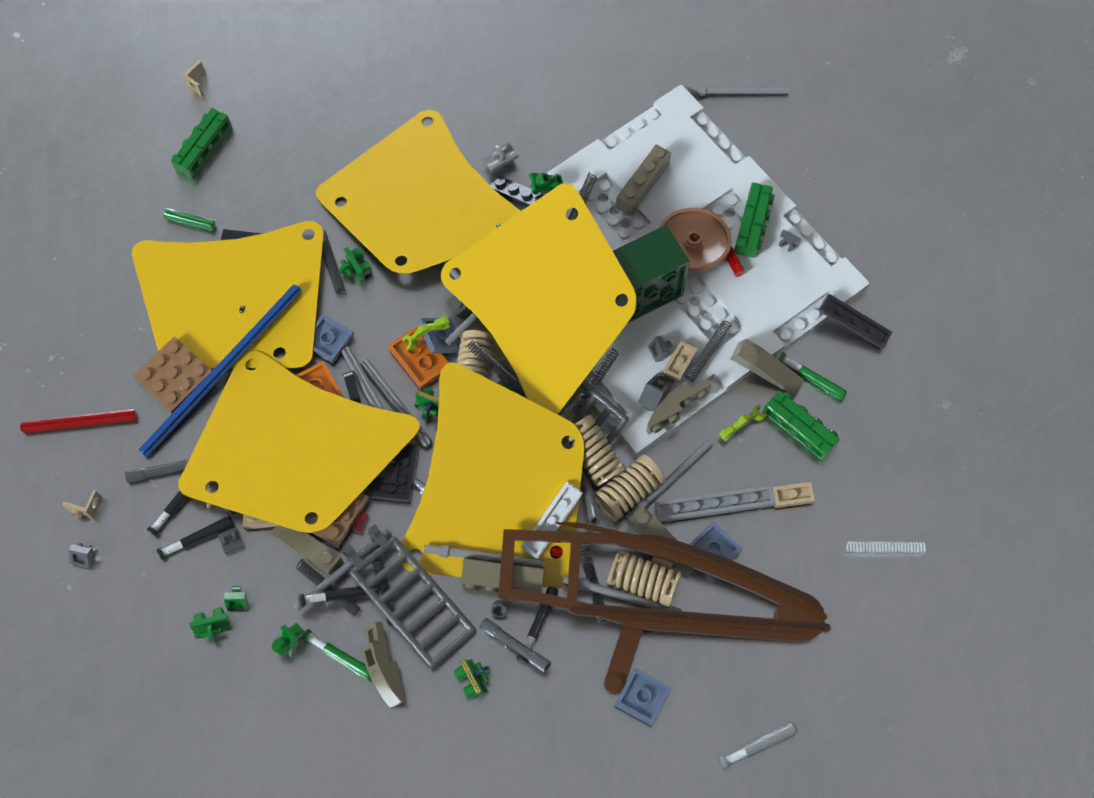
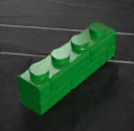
M211 108L208 113H204L202 121L198 126H194L192 134L183 141L181 149L173 154L171 163L174 169L192 178L232 125L229 117L214 108Z
M755 182L751 183L734 248L736 254L754 258L757 252H761L763 241H760V237L765 236L767 226L764 225V222L769 220L771 213L768 206L773 205L775 197L772 194V186L761 185Z
M779 390L764 407V413H767L770 418L821 460H824L840 441L838 434L834 430H828L823 426V422L818 417H812L808 413L807 408L801 404H796L792 396L787 392L783 393Z

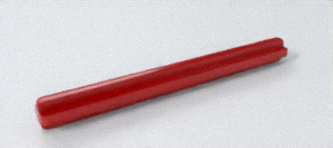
M134 409L24 421L20 423V430L23 433L134 421L137 419V413Z

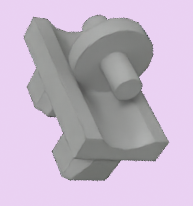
M508 142L501 147L499 145L495 146L494 151L482 157V161L491 173L494 174L499 171V168L513 163L515 159L519 158V155Z

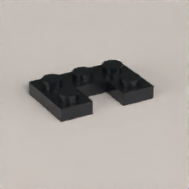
M406 444L389 462L395 463L393 479L375 477L372 482L371 498L410 502L418 454L417 444Z

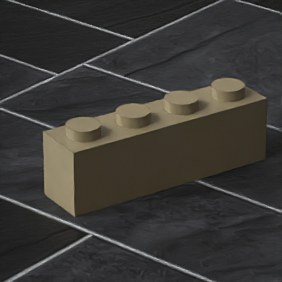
M657 144L653 147L617 195V209L629 216L633 215L670 165V151Z
M464 558L461 583L465 584L466 588L477 589V585L485 586V590L497 591V588H499L501 563ZM513 564L511 588L542 593L545 568Z

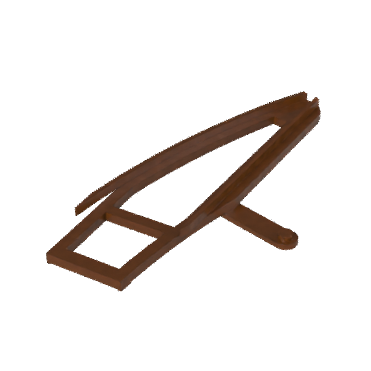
M556 522V524L601 533L503 530L498 598L566 609L567 612L575 615L598 617L622 625L604 680L605 688L610 693L616 694L623 690L643 630L790 642L809 641L821 634L822 631L829 632L831 630V626L825 623L827 614L824 613L820 602L812 595L722 556L661 535L629 534L604 527L574 522ZM515 541L570 543L567 598L511 588ZM581 544L620 546L701 571L778 604L775 619L598 605L577 601Z

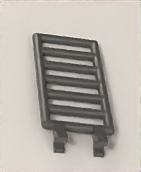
M501 360L498 361L504 369H507L513 377L518 379L516 372L505 360L503 362ZM584 380L558 415L562 416L583 388L591 396L571 422L575 424L582 420L594 403L598 401L605 409L595 420L593 426L598 425L600 428L611 413L619 419V422L606 437L608 442L605 445L611 444L628 423L629 418Z
M373 524L368 528V535L380 546L363 560L350 543L343 548V554L354 564L349 574L427 666L435 668L476 633V628L401 541L395 536L387 540L379 528ZM394 546L401 555L369 581H366L360 572ZM407 561L414 570L379 597L373 590V587ZM420 576L427 585L392 612L385 603ZM433 591L440 600L409 626L405 627L398 618ZM446 606L453 616L419 643L412 633ZM459 621L466 631L432 659L425 648Z

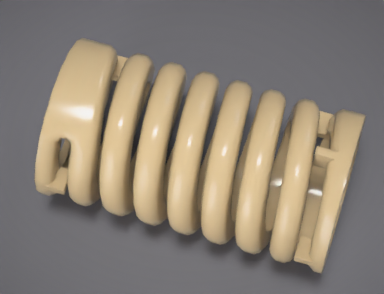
M479 330L464 331L461 335L457 363L488 378L490 364L486 366L484 362L475 356L476 352L472 354L468 350L469 346L466 348V345L475 340L481 346V349L484 348L488 355L491 354L492 357L493 344L495 343L494 337L487 332Z
M590 414L574 425L580 431L584 441L583 468L585 470L589 469L587 474L592 476L591 480L598 487L626 467L624 464H621L619 457H614L616 452L611 450V444L605 445L608 440L607 438H602L603 432L596 433L599 430V426H593L595 420ZM565 436L566 442L572 444V448L575 444L574 438L572 436Z
M643 454L634 463H631L629 467L625 468L623 472H620L618 476L614 477L612 481H609L606 486L601 487V489L595 492V501L611 520L617 522L623 517V513L629 512V508H634L635 504L640 503V499H645L646 494L650 495L652 493V489L656 490L663 484L665 477L656 463Z
M619 549L611 567L607 584L616 585L617 588L623 587L625 591L630 590L633 594L638 592L639 596L645 595L646 599L652 598L654 602L660 600L662 605L669 607L681 572H674L673 569H669L664 577L665 566H661L658 570V564L654 563L650 569L651 561L647 560L643 566L644 559L641 557L638 558L635 565L636 555H631L630 557L628 552Z

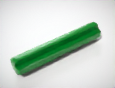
M168 208L164 209L163 212L165 219L211 231L214 230L216 225L214 220Z

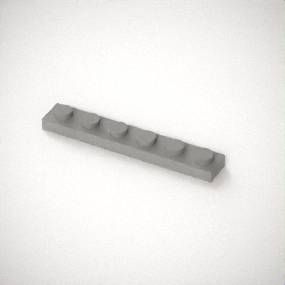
M772 485L658 501L655 502L657 519L660 522H668L775 506L776 502Z

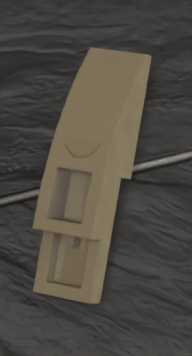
M705 379L693 387H690L686 381L669 393L653 412L647 424V434L649 435L652 432L658 433L668 423L674 424L680 420L684 408L689 407L694 400L698 398L703 399L709 394L711 388L709 380Z
M374 622L365 628L368 645L362 648L363 658L377 691L390 708H394L405 702L400 680V670L398 669L397 661L390 662L389 650L387 649L383 623Z

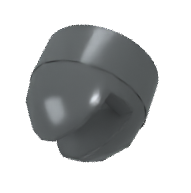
M496 600L491 607L492 615L496 618L506 616L507 604L503 600ZM498 606H501V611H497Z

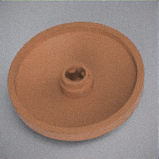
M700 208L680 209L665 217L659 226L660 228L667 225L690 260L688 272L712 270L723 263L729 254L732 241L730 230L719 216L710 211Z

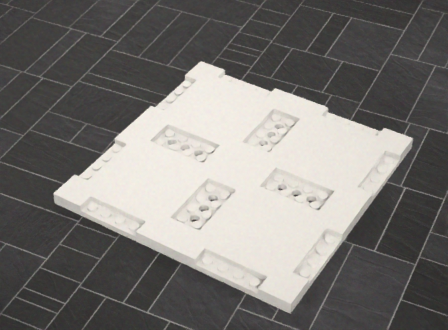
M682 84L656 100L653 107L601 141L597 139L547 172L548 175H561L563 183L573 185L579 193L589 172L597 176L586 206L612 251L658 229L665 217L674 211L684 208H700L719 216L730 230L731 246L734 249L751 183L755 182L761 185L772 186L773 188L772 194L775 195L773 205L768 206V209L771 210L768 221L765 220L764 225L767 226L765 236L760 237V241H763L761 252H757L754 258L736 254L745 269V273L736 277L726 259L712 270L688 272L684 295L626 324L584 379L590 383V378H593L592 375L596 373L595 370L600 368L599 365L603 363L602 360L607 358L605 355H608L609 350L613 351L612 348H614L619 353L618 358L612 363L609 371L605 373L606 376L602 378L601 383L595 389L628 416L629 421L618 434V437L635 458L753 373L730 359L738 342L748 339L775 357L829 318L818 311L827 294H831L848 304L865 292L870 284L846 257L842 259L797 212L795 203L750 156L746 158L703 112L704 107ZM657 144L671 152L670 165L633 215L629 216L616 208L617 195ZM600 197H605L608 199V201L602 203L598 199ZM509 201L512 205H514V206H515L516 208H518L520 211H522V210H524V209L526 208V207L521 206V205H519V204H517V203H514V202H512V201ZM570 208V209L567 210V212H566V217H567V218L569 217L572 208ZM615 209L619 213L617 215H611L609 211ZM732 212L735 216L727 217L725 213ZM623 222H628L630 226L628 228H624L620 224ZM783 230L801 238L798 245L794 244L793 250L790 252L787 251L790 246L788 242L779 247V242L784 239L780 237ZM695 299L700 304L692 306L689 301ZM709 313L711 318L704 319L701 314ZM721 321L730 322L732 327L727 331L726 336L722 338L723 340L719 343L710 359H708L707 364L700 371L701 373L697 375L693 383L688 381L685 374L689 372L688 370L714 334L713 328L719 326ZM662 335L664 341L671 340L673 348L669 349L670 352L662 361L655 362L648 346L656 336ZM680 341H683L697 348L698 351L680 382L675 381L668 394L686 381L690 387H693L705 379H708L711 383L710 392L705 398H698L689 407L684 408L680 420L676 423H668L660 432H652L648 435L646 432L647 424L653 411L645 410L637 402L646 383L657 373L662 374ZM598 401L593 405L599 415L605 409ZM611 413L605 422L613 430L619 419Z

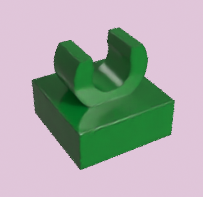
M233 586L232 592L224 594L227 611L248 610L249 603L245 592H241V586Z

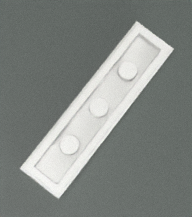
M566 482L533 530L557 531L561 525L556 524V522H564L583 492L569 482ZM525 541L521 548L538 559L549 542Z

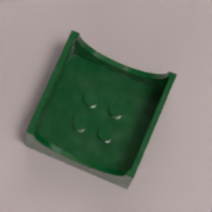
M667 225L613 250L636 294V308L628 323L684 295L690 260ZM619 294L615 302L619 307H623L627 304L628 297L625 294Z

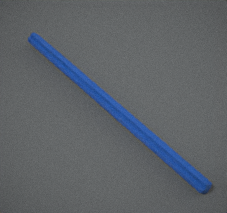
M293 284L139 448V451L147 457L296 299L302 292L297 285Z

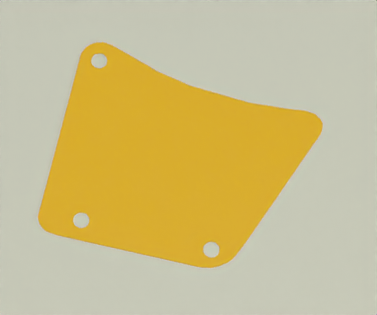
M425 110L415 115L320 184L316 189L317 199L378 260L390 270L403 274L416 272L454 258L497 228L496 224L502 225L521 212L498 194L468 163L457 147L443 117L434 110ZM425 117H431L433 123L429 126H424L422 120ZM344 197L347 202L344 206L339 207L335 204L336 199ZM398 256H405L407 263L403 266H398L395 260Z
M568 183L558 185L449 260L441 271V280L444 286L467 306L493 335L516 372L527 399L557 415L626 326L636 308V294L631 282L579 192L573 185ZM570 208L578 210V216L574 220H569L566 217V212ZM453 268H459L461 271L460 277L456 280L450 278V271ZM619 294H625L628 297V302L623 307H619L615 302Z
M303 221L264 234L232 240L192 243L146 240L135 244L132 248V258L158 351L175 336L208 368H215L288 289L295 284L302 292L246 352H262L284 368H297L308 364L313 355L323 243L322 227L315 221ZM307 229L314 231V237L311 240H305L302 236L303 232ZM242 305L245 306L244 312L239 313L240 307ZM279 347L284 348L286 351L285 356L281 359H276L273 355L274 350ZM254 359L248 360L245 367L257 368L258 362Z
M249 351L244 353L236 362L178 481V487L184 495L299 532H317L327 528L417 434L420 423L411 415L363 405L319 389L295 376L264 353ZM254 359L258 362L257 368L252 371L246 369V362ZM210 481H215L219 485L215 493H208L206 491V485ZM309 512H315L318 515V520L315 524L311 525L305 522V516Z
M458 363L446 364L441 369L439 377L438 426L429 476L420 504L402 544L409 552L413 549L421 551L422 558L418 562L428 574L461 577L464 558L454 556L446 558L440 557L438 554L424 553L425 545L439 547L447 545L449 548L502 554L504 529L533 530L566 482L580 490L584 456V441L580 431L567 419ZM572 436L574 438L575 444L571 449H566L562 446L561 441L563 437ZM579 500L564 522L577 523ZM561 525L557 531L576 532V527ZM515 541L514 556L536 559L521 548L525 541ZM549 542L538 557L540 560H545L543 587L553 586L560 588L567 584L563 583L565 575H568L570 543ZM554 545L560 546L563 550V555L558 559H554L550 555V549ZM407 561L402 564L408 571L412 572L414 570Z

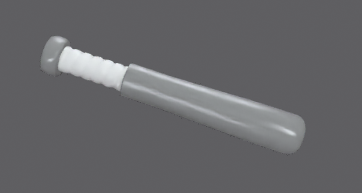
M790 722L743 746L742 749L727 757L721 756L719 761L722 767L727 769L731 763L746 756L749 757L797 734V727L793 722Z

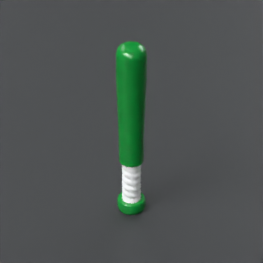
M782 352L778 358L780 362L791 367L798 374L837 399L843 400L847 395L845 389L806 366L799 365L788 358L786 353Z
M310 629L305 630L304 635H302L303 641L308 640L317 647H320L324 653L364 679H371L365 663L331 643L319 639L312 634Z

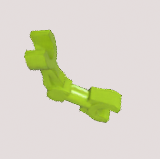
M442 316L434 320L433 323L422 324L412 336H404L402 341L409 342L406 350H414L417 346V340L430 331L450 328L448 317Z
M756 405L752 409L751 414L742 415L734 424L722 430L719 435L723 440L727 441L753 419L762 421L767 416V413L760 414L758 410L761 406Z

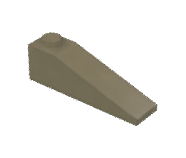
M748 339L738 342L730 358L793 396L797 395L804 381L803 378Z
M643 506L628 519V527L636 534L661 535L677 540ZM673 562L672 567L681 572V575L686 579L695 571V569Z
M275 526L270 532L272 536L327 576H330L344 564L341 556L305 532H299L283 526Z

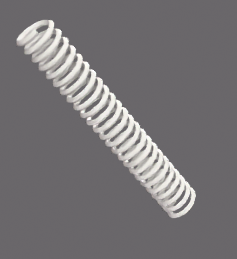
M849 541L847 543V552H849L850 543L851 553L852 543L854 553H861L862 551L864 553L865 544L866 553H868V543L870 553H877L878 551L881 553V550L884 553V543L885 553H897V551L900 553V543L901 553H916V550L917 553H926L924 542L908 543L903 541L892 543L891 541H878L876 543V541Z

